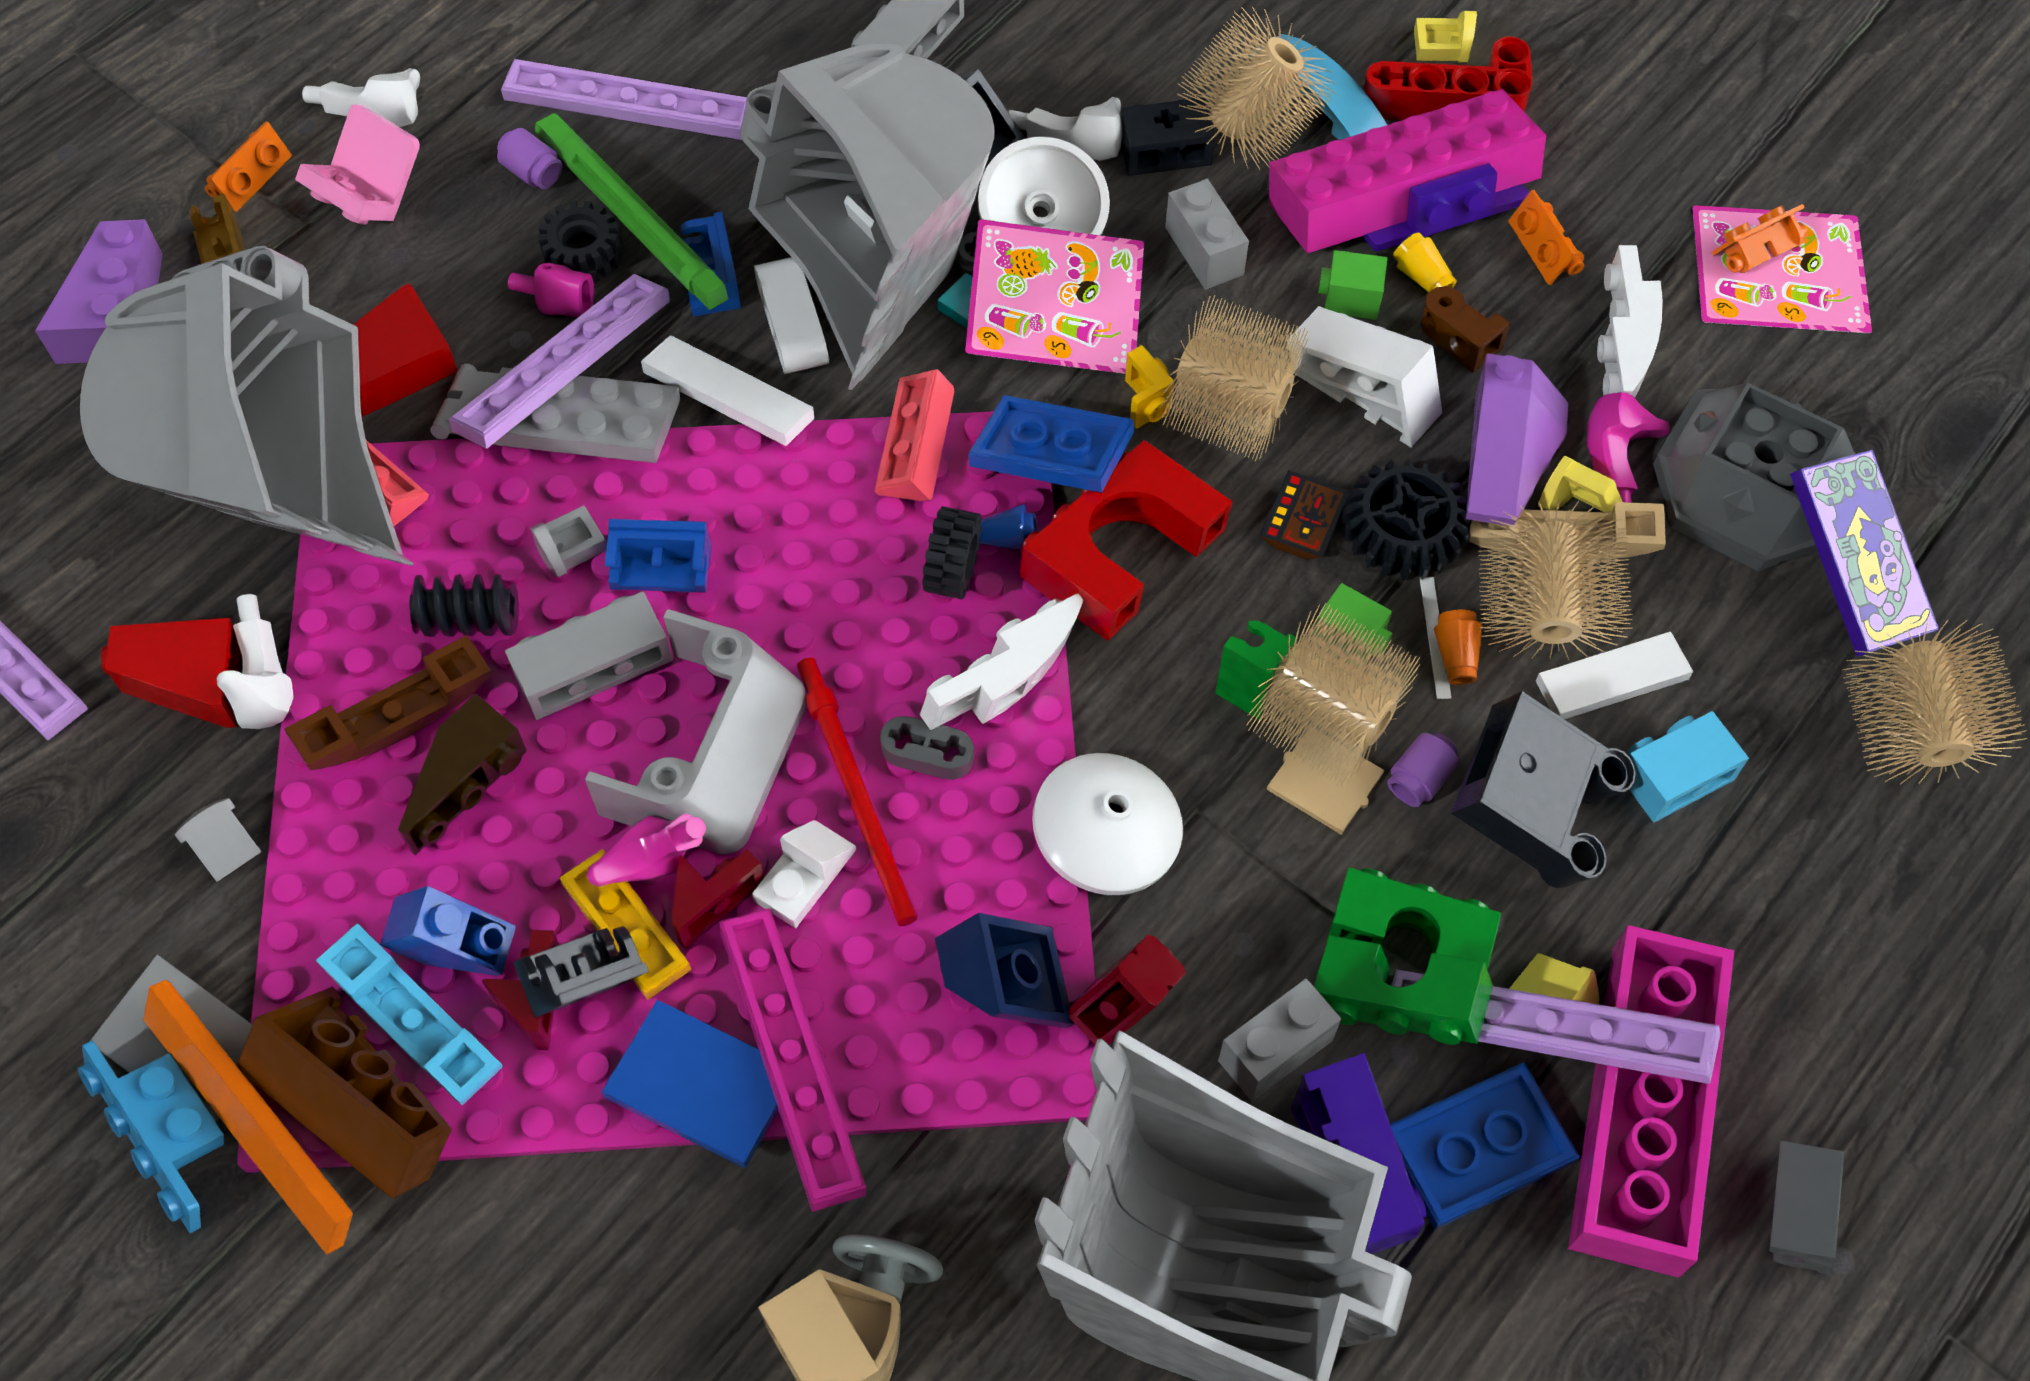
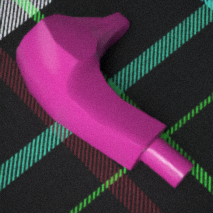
M1624 392L1606 394L1600 397L1594 404L1587 423V447L1594 471L1615 481L1622 502L1632 503L1631 495L1638 489L1627 459L1629 441L1647 437H1665L1671 432L1669 422L1655 417L1632 395Z
M682 814L672 821L648 815L629 827L615 844L588 868L587 879L590 884L601 887L619 882L648 881L672 874L677 871L679 856H684L687 849L701 844L703 841L702 836L706 831V825L701 818L692 817L690 814Z

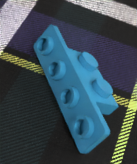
M92 1040L83 1044L84 1065L78 1068L80 1078L92 1097L100 1093L107 1103L108 1107L104 1108V1113L115 1135L121 1137L126 1134L135 1148L130 1150V1153L141 1176L144 1179L153 1176L162 1189L157 1193V1196L167 1217L172 1222L181 1219L189 1233L201 1228L199 1204L177 1170L223 1146L224 1134L170 1053L117 1078L95 1042Z

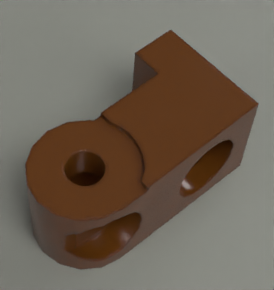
M1446 286L1436 287L1427 294L1421 319L1423 332L1473 373L1484 365L1487 353L1496 355L1504 348L1510 322L1498 313L1487 319L1469 304H1466L1463 295L1458 290Z

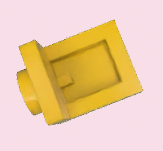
M1143 345L1128 352L1125 381L1136 392V395L1132 398L1130 419H1133L1135 428H1139L1149 421L1157 422L1162 419V415L1164 417L1168 413L1173 398L1167 409L1166 407L1174 393L1173 390L1170 394L1175 384L1174 382L1169 387L1174 380L1168 376L1167 367L1161 359L1153 358Z

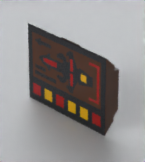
M1288 470L1260 536L1268 544H1271L1280 551L1306 560L1308 558H1322L1345 506L1347 493L1350 491Z

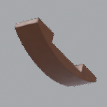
M466 635L423 657L425 666L423 670L339 713H336L332 705H329L284 729L309 770L340 765L391 746L438 720L480 688L492 676L491 669Z

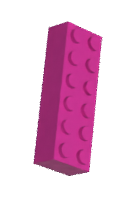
M1503 89L1487 92L1484 95L1466 101L1449 104L1446 107L1431 112L1411 116L1396 123L1373 128L1364 133L1331 141L1328 144L1300 153H1293L1287 157L1269 162V205L1308 254L1407 221L1410 187L1487 163H1490L1498 173L1495 192L1540 179L1546 134Z
M1627 925L1612 948L1604 1006L1719 1025L1721 1034L1710 1084L1595 1063L1568 1245L1569 1250L1678 1278L1697 1262L1735 950Z

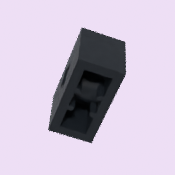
M1185 99L1121 108L1120 119L1123 128L1121 148L1128 176L1211 166L1215 137L1210 142L1209 140L1215 133L1213 128L1209 130L1210 128L1203 129L1212 125L1211 120L1185 119L1210 116L1188 108L1207 113L1209 111L1189 107H1197L1199 105ZM1190 99L1200 105L1207 106L1200 100Z

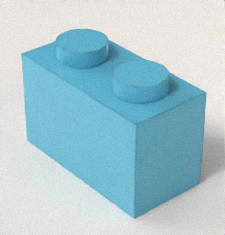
M1713 711L1696 720L1692 716H1687L1671 726L1665 736L1655 741L1652 737H1646L1638 741L1627 751L1626 754L1631 758L1636 772L1635 782L1629 790L1654 823L1734 781L1749 757Z

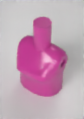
M543 263L535 269L534 277L513 272L508 279V288L510 290L534 295L537 308L544 315H564L578 318L594 304V284L591 274L573 271L563 265Z

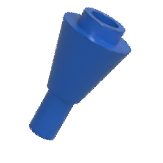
M1025 504L983 518L981 523L982 533L979 540L981 544L1020 550L1025 539L1033 531L1038 530L1035 513H1027Z

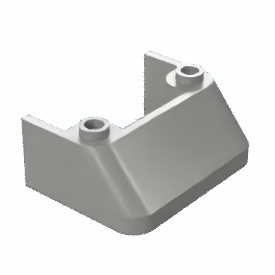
M667 609L663 618L673 655L704 665L712 674L730 680L694 761L691 763L674 757L658 759L646 768L638 786L591 771L588 772L585 782L599 816L632 826L648 815L672 821L682 814H690L692 817L701 818L706 825L705 834L702 836L703 841L697 846L698 848L717 854H731L744 847L750 838L805 712V689L802 682L743 632Z

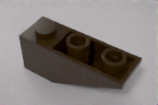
M474 694L438 727L401 820L398 831L414 855L418 854L425 846L436 843L444 835L447 826L464 810H469L476 806L483 798L485 790L501 775L511 773L519 765L522 756L527 752L518 728L477 694Z

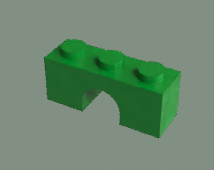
M1348 867L1328 938L1331 935L1382 945L1385 934L1388 931L1397 927H1409L1419 931L1426 937L1431 947V954L1435 953L1485 962L1488 970L1501 912L1491 910L1486 904L1475 899L1464 898L1458 900L1438 894L1434 888L1425 884L1413 883L1407 885L1388 879L1385 874L1374 869L1362 868L1357 870Z
M1329 935L1314 988L1341 1018L1340 1024L1353 1025L1356 1021L1375 1024L1380 1029L1397 1035H1403L1407 1031L1428 1034L1432 1039L1449 1045L1459 1044L1460 1041L1478 1044L1493 988L1485 962L1432 953L1428 968L1419 981L1406 987H1394L1386 984L1390 966L1380 944Z

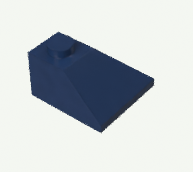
M977 913L935 938L945 988L992 1017L1060 1028H1068L1074 1025V1022L1067 1013L1070 1005L1052 927Z

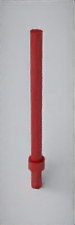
M804 658L797 663V668L808 694L805 697L807 708L811 718L819 722L898 926H907L915 922L918 917L837 716L839 711L838 702L833 690L826 687L815 658Z

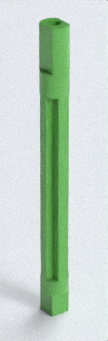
M553 113L536 122L535 133L556 151L558 158L691 294L695 295L709 310L729 300L725 284L716 276L715 272L559 115Z

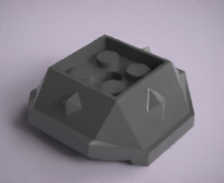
M1747 382L1723 389H1696L1658 452L1653 466L1660 490L1668 506L1666 511L1672 529L1756 571H1761L1778 565L1780 561L1801 558L1818 552L1790 474L1803 468L1856 453L1853 451L1843 427L1803 409L1799 402H1788Z

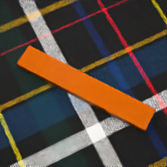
M166 979L150 986L143 1017L144 1022L171 1054L179 1067L325 1254L328 1255L342 1247L353 1216L351 1209L171 982H168Z

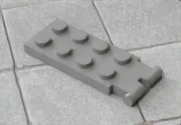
M462 364L447 393L448 398L444 400L430 429L432 435L438 439H446L449 434H456L451 430L449 418L513 368L502 367L500 373L477 371L471 364ZM577 376L492 445L657 463L680 402L678 386Z

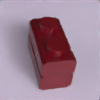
M1147 934L1101 974L1067 1010L1069 1018L1095 1045L1097 1039H1103L1110 1045L1119 1030L1126 1032L1164 999L1169 991L1186 974L1184 966L1155 936Z

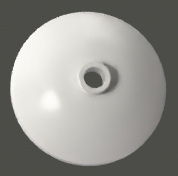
M1053 137L1026 138L1012 143L1001 150L987 166L978 191V212L980 219L1101 235L1109 214V191L1098 165L1079 147ZM1035 207H1043L1047 210L1048 215L1042 218L1037 217L1033 209Z
M1093 753L1081 755L1064 762L1051 772L1043 782L1033 807L1032 822L1035 839L1047 862L1067 881L1090 892L1104 895H1125L1146 889L1165 875L1179 853L1183 836V824L1176 799L1160 777L1146 766L1127 757L1108 753ZM1114 803L1119 805L1123 809V812H1114L1109 807V804Z

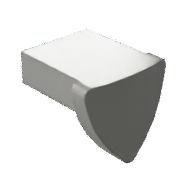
M584 505L546 524L540 522L530 527L536 548L542 560L557 578L566 574V570L606 551V540Z
M230 798L215 801L199 809L183 822L174 834L180 843L187 841L216 882L261 853V850L231 811L235 808V805Z

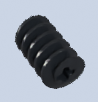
M456 574L451 589H446L442 575L434 577L432 589L426 588L422 575L415 576L409 600L411 626L415 634H418L421 630L424 636L434 637L440 629L443 635L453 637L460 628L463 635L474 636L480 628L483 635L493 636L497 632L498 627L503 635L512 636L516 633L519 606L518 591L514 582L510 588H505L500 574L494 575L491 588H485L481 574H475L471 588H466L462 575Z

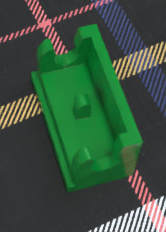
M1249 621L1247 629L1252 634L1262 638V645L1252 647L1244 640L1233 636L1225 643L1215 694L1248 714L1250 713L1251 716L1255 714L1264 699L1257 706L1256 704L1272 687L1271 685L1252 702L1273 681L1272 679L1261 685L1275 675L1276 670L1267 669L1278 668L1283 660L1278 652L1283 658L1288 654L1289 635L1290 650L1294 647L1296 639L1292 634L1289 633L1286 637L1260 621ZM1265 703L1261 706V708H1260V709L1258 710V712L1255 714L1254 718H1256V717L1258 716L1259 712L1261 711V709L1263 708V706L1265 705ZM1264 710L1261 712V714H1260L1259 717L1257 718L1258 720H1259L1260 717L1262 716Z

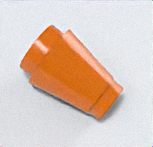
M1459 609L1441 613L1438 616V625L1434 627L1435 637L1447 674V681L1452 685H1467L1477 681L1482 628L1480 627H1483V624L1477 621L1476 612L1471 610Z

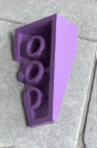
M1486 354L1475 395L1466 519L1505 525L1495 522L1499 521L1514 526L1516 521L1511 516L1503 513V511L1517 519L1519 518L1531 498L1537 482L1542 474H1545L1553 455L1558 448L1560 449L1567 434L1568 402L1533 360L1520 359L1510 355Z

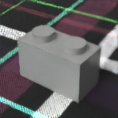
M1208 178L1169 192L1165 228L1203 288L1206 290L1243 276L1249 240Z
M1306 978L1225 1038L1218 1062L1253 1102L1331 1043L1341 1018Z

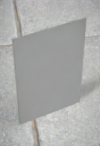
M156 955L90 1040L95 1042L101 1052L129 1073L168 1054L169 1052L143 1020L149 987L166 979L168 982H171L236 1066L253 1024L162 957ZM183 1072V1074L185 1075V1077L187 1078V1080L189 1081V1083L201 1099L202 1103L204 1104V1106L216 1122L219 1119L218 1115L211 1108L208 1102L204 1099L201 1093L197 1090L194 1084L190 1081L187 1075Z

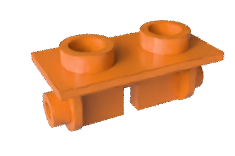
M265 121L255 132L249 135V138L212 175L206 178L208 184L204 189L210 197L225 194L230 207L234 212H237L293 155L270 123Z
M1531 190L1508 222L1547 284L1552 285L1561 272H1568L1570 276L1580 273L1585 266L1583 263L1584 255L1576 249L1569 237L1564 236L1565 230L1554 215L1552 205L1540 199L1535 190Z
M1801 204L1787 212L1783 205L1760 216L1758 218L1760 225L1752 229L1748 222L1730 230L1723 235L1726 243L1711 252L1714 256L1725 250L1728 256L1726 259L1728 269L1733 273H1746L1750 269L1771 259L1764 245L1765 243L1773 258L1802 245L1803 240L1807 237V229L1803 223L1797 222L1794 214L1804 209V205Z

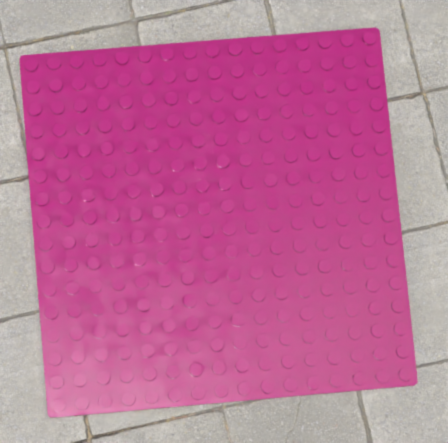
M994 411L950 414L934 493L929 501L881 496L874 492L891 417L811 421L787 446L744 424L670 428L657 463L491 445L486 449L466 438L370 443L424 489L429 496L427 501L394 526L403 556L413 562L412 566L376 558L347 546L300 534L286 675L291 678L294 697L289 712L281 722L251 1024L260 1015L333 986L343 998L339 1007L347 1016L357 1015L368 1028L365 1038L376 1051L387 1050L397 1062L394 1073L402 1082H413L452 1128L438 1161L697 1145L604 1098L602 1094L603 1088L657 1000L758 1049L720 934L719 922L686 949L677 940L672 925L677 871L658 879L628 881L690 963L692 969L651 999L647 1000L634 981L631 980L621 986L555 1010L549 1050H538L495 1003L482 982L483 979L520 980L513 962L519 960L523 948H529L532 930H553L560 945L597 932L566 891L559 877L601 849L607 852L631 826L598 815L585 782L588 772L591 771L638 786L646 768L658 759L674 757L693 763L730 680L712 674L704 665L673 655L663 618L666 610L670 609L743 632L795 675L802 684L803 681L798 671L797 663L804 658H815L826 687L833 690L838 702L839 711L837 716L918 917L912 924L898 926L819 722L811 718L807 705L750 838L744 847L731 854H717L693 847L687 849L683 856L704 880L708 881L714 869L722 861L730 857L736 858L748 849L761 863L765 878L783 855L780 838L784 834L813 820L821 823L856 846L854 854L796 929L772 914L848 1135L1069 1122L1070 1117H1076L1079 1121H1086L1097 1091L1090 1062L1095 1044L1075 1023L1068 1028H1060L992 1017L945 988L935 941L936 937L977 913L1052 927L1070 1007L1095 981L1088 892L1067 881L1051 867L1038 847L1032 822L1034 803L1043 782L1058 766L1076 757L1066 643L1054 664L1042 679L1024 697L1003 713L982 724L971 709L942 724L965 732L972 740L974 746L973 766L969 773L962 778L955 780L942 779L894 766L883 757L880 741L883 726L892 718L907 716L923 720L920 712L927 695L926 691L933 682L945 675H951L954 678L967 671L969 666L978 658L992 653L997 640L996 634L1006 623L1017 618L1024 621L1036 615L1043 605L1051 601L1050 598L1019 576L1022 559L1020 550L981 543L977 550L976 556L978 557L976 564H974V574L972 580L970 579V587L968 592L966 591V596L963 600L923 591L922 579L924 577L923 566L926 563L925 554L929 547L928 540L930 533L933 531L932 525L934 519L937 518L938 510L941 509V506L981 514L983 519L1025 504L1027 513H1035L1037 529L1041 532L1051 523L1055 515L1052 483L970 467L968 453ZM583 505L601 531L606 543L609 533V519L706 522L712 547L707 591L676 592L610 589L608 583L610 567H605L606 551L566 570V574L557 578L542 560L536 548L530 527L540 522L544 524L551 522ZM456 574L462 575L466 588H471L475 574H481L485 588H491L495 574L502 576L505 588H510L513 582L516 584L519 603L516 633L512 636L503 635L498 627L497 632L493 636H485L479 628L474 636H468L492 671V676L480 688L438 720L391 746L340 765L309 770L284 728L329 705H332L336 713L355 705L425 668L423 657L465 636L460 628L453 637L443 635L440 629L434 637L424 636L421 630L418 634L414 633L410 620L409 600L416 575L423 576L427 589H432L436 575L443 576L446 589L452 588ZM644 591L667 636L673 661L536 720L514 675L505 650L516 646L518 642L526 637L539 636L558 628L573 617L586 616L607 607L617 598L632 596ZM474 694H477L518 728L527 752L522 756L519 765L511 773L501 775L485 790L483 798L476 806L459 814L447 826L444 835L436 843L425 846L418 854L414 855L398 831L401 820L438 727ZM903 734L900 741H895V747L904 749L906 743H911V736ZM950 747L947 753H943V760L952 762L954 756L959 755V748ZM426 886H430L516 926L503 974L498 976L424 965L382 947L423 991L461 1028L469 1031L503 1065L463 1105L459 1104L421 1069L316 961L357 923L380 945L394 898ZM751 895L720 921L765 909L756 904ZM248 1079L317 1168L352 1166ZM779 1111L762 1141L788 1139ZM239 1143L237 1164L239 1167L249 1173L261 1172Z

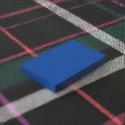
M1003 395L968 453L970 467L1102 493L1134 433L1133 419Z
M659 1000L655 1002L602 1090L604 1098L745 1169L779 1111L759 1049Z
M1525 1062L1390 1124L1394 1138L1400 1147L1411 1186L1414 1185L1418 1189L1426 1208V1215L1434 1230L1576 1163L1580 1158Z

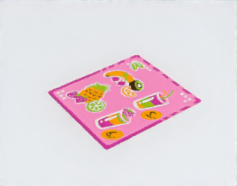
M1693 206L1703 322L1857 333L1872 332L1857 216L1797 212L1794 214L1797 222L1803 223L1807 229V237L1803 240L1802 245L1773 258L1765 243L1764 245L1771 259L1750 269L1746 273H1733L1727 267L1726 259L1728 256L1725 250L1714 256L1711 252L1726 243L1723 237L1725 233L1748 222L1752 229L1760 225L1758 218L1771 210Z
M980 219L977 228L966 353L1126 374L1127 353L1137 348L1144 242Z

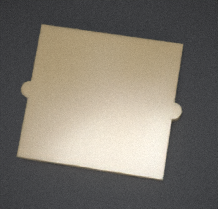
M1313 735L1312 738L1310 739V741H1309V743L1307 744V746H1308V745L1310 744V742L1312 741L1314 735ZM1303 739L1295 752L1294 749L1292 752H1285L1283 757L1284 764L1267 786V790L1342 835L1358 810L1368 806L1369 799L1367 797L1385 770L1368 760L1366 761L1365 758H1363L1358 769L1361 757L1353 774L1351 775L1356 763L1346 779L1345 777L1351 766L1344 776L1341 771L1346 766L1347 761L1340 772H1335L1340 763L1338 762L1329 775L1330 769L1327 771L1326 768L1331 761L1330 759L1323 770L1324 762L1317 769L1321 759L1317 763L1316 761L1322 751H1320L1312 764L1314 755L1310 760L1308 758L1313 749L1306 756L1307 749L1302 757L1299 758L1304 749L1303 747L1299 751L1305 741ZM1323 742L1322 745L1319 747L1317 753L1319 752V750H1320L1321 747L1323 746L1324 742ZM1330 749L1327 751V753H1326V755L1324 756L1323 760H1324L1325 757L1328 755ZM1341 755L1337 758V760L1335 761L1333 767L1335 766V764L1337 763V761L1339 760V758L1341 757ZM1338 772H1339V774L1341 773V775L1339 776V778L1335 781L1334 779H1335L1337 773H1338Z

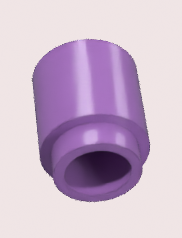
M517 128L506 132L499 140L497 146L498 162L531 187L538 186L540 189H547L558 180L563 164L558 159L556 151L524 128Z
M1429 733L1419 734L1391 768L1392 776L1387 781L1389 789L1397 798L1412 807H1419L1423 801H1431L1460 765L1459 757L1456 754L1458 751L1456 745L1441 733H1433V735Z

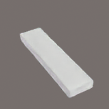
M671 335L641 361L643 373L666 385L678 386L680 392L785 446L814 419L812 406Z

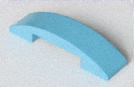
M1281 34V37L1287 41L1288 35ZM1292 37L1290 44L1294 45L1299 38ZM1300 40L1294 47L1297 50L1301 48L1304 50L1314 46ZM1316 47L1300 52L1302 57L1322 58L1304 62L1323 69L1305 64L1304 67L1319 70L1315 71V73L1334 82L1332 83L1312 72H1307L1312 77L1326 82H1321L1326 86L1324 87L1323 85L1316 84L1318 82L1313 78L1306 76L1310 81L1316 82L1313 83L1314 85L1325 91L1323 92L1326 95L1324 97L1320 95L1322 93L1315 86L1308 84L1311 89L1318 92L1316 94L1321 97L1319 99L1325 107L1318 103L1320 101L1316 96L1311 95L1313 94L1312 91L1304 86L1303 88L1306 92L1311 93L1309 95L1317 100L1315 102L1323 109L1322 112L1333 121L1331 134L1335 138L1341 140L1387 125L1368 95L1339 64Z
M358 923L316 959L317 963L346 994L459 1104L463 1105L503 1067L469 1031L461 1028L423 991Z

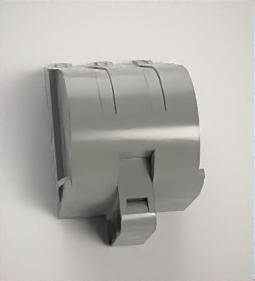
M890 43L859 45L779 70L776 82L755 88L749 92L740 128V137L743 142L759 158L748 209L799 265L815 290L851 370L852 378L848 388L850 390L859 381L864 379L901 335L907 322L950 272L994 140V123L991 113L982 97L970 84L940 64L916 55L903 53V48L900 45ZM847 194L865 195L885 241L875 244L848 216L844 204Z
M256 246L183 270L175 274L169 281L147 287L128 296L107 314L105 318L107 328L100 336L91 353L85 369L80 394V419L85 441L95 460L106 471L118 478L250 522L347 546L376 558L409 566L413 565L412 561L403 556L367 447L360 402L358 327L309 304V279L307 269L303 264L266 246Z
M1120 1030L1116 1033L1112 1048L1103 1039H1097L1090 1060L1097 1091L1085 1125L1076 1117H1070L1063 1143L1066 1157L1071 1167L1060 1199L1056 1205L1048 1198L1043 1197L1035 1217L1038 1237L1043 1245L1037 1267L1049 1295L1061 1301L1067 1317L1077 1327L1097 1340L1129 1356L1196 1381H1329L1338 1347L1354 1346L1392 1337L1397 1334L1412 1275L1406 1269L1365 1252L1388 1170L1387 1166L1301 1130L1255 1108Z

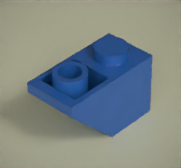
M426 886L394 898L380 946L424 965L498 976L503 974L516 926L439 890Z

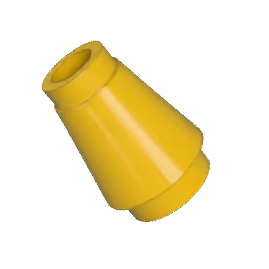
M1420 232L1408 237L1393 254V258L1398 262L1396 268L1428 292L1436 287L1446 286L1453 288L1457 282L1430 237L1424 238Z

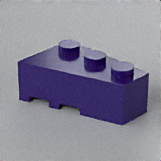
M1365 1053L1303 1074L1291 1106V1111L1298 1128L1388 1167L1365 1252L1374 1254L1415 1239L1425 1224L1423 1218L1426 1217V1208L1418 1189L1414 1185L1411 1186L1400 1147L1394 1138Z

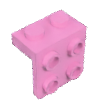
M355 104L349 109L331 166L300 164L295 180L311 190L310 195L313 198L327 204H334L342 209V215L350 221L358 224H368L369 220L394 221L420 144L413 135L364 105Z

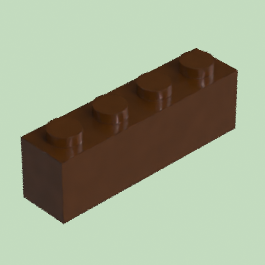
M333 986L256 1017L237 1063V1067L245 1077L392 1199L430 1179L452 1128L413 1082H402L394 1073L397 1062L387 1050L376 1051L365 1038L368 1028L357 1015L347 1016L339 1007L343 998Z

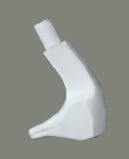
M409 68L403 72L375 75L368 79L364 87H352L331 81L321 87L305 86L302 96L306 103L322 104L325 113L342 116L348 115L352 105H364L396 126L402 127L414 123L418 115L416 90L420 83V74L416 69Z
M1111 97L1100 105L1085 107L1076 117H1062L1039 108H1035L1030 113L1009 110V114L1021 130L1027 131L1028 138L1053 137L1079 147L1093 160L1098 161L1117 157L1121 148L1123 128L1119 115L1121 102L1118 98Z
M253 594L241 595L237 598L240 622L233 625L242 654L243 670L242 673L234 670L223 671L219 673L216 680L217 686L225 693L230 702L239 726L241 728L262 729L272 727L284 720L294 697L291 678L282 672L271 623L260 618L257 596Z

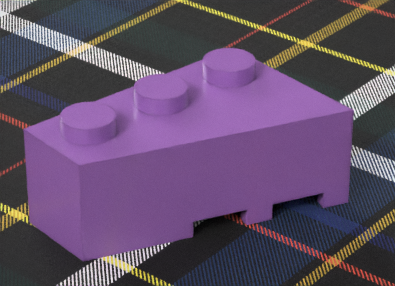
M145 219L99 222L35 330L55 364L88 363L97 341L107 328L105 324L107 314L128 296L158 284L163 253Z

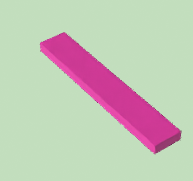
M770 908L720 921V934L812 1212L866 1196V1185Z

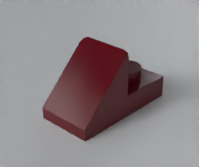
M748 849L736 858L730 857L722 861L714 869L708 881H705L682 855L679 856L672 925L677 940L684 949L749 898L764 879L761 863Z
M532 930L529 948L521 950L519 959L559 946L560 944L554 931ZM483 979L482 982L491 998L538 1050H549L554 1011L535 1018L520 980Z

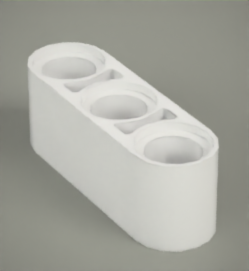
M792 257L755 265L754 271L759 293L784 374L829 364L823 331L805 275Z

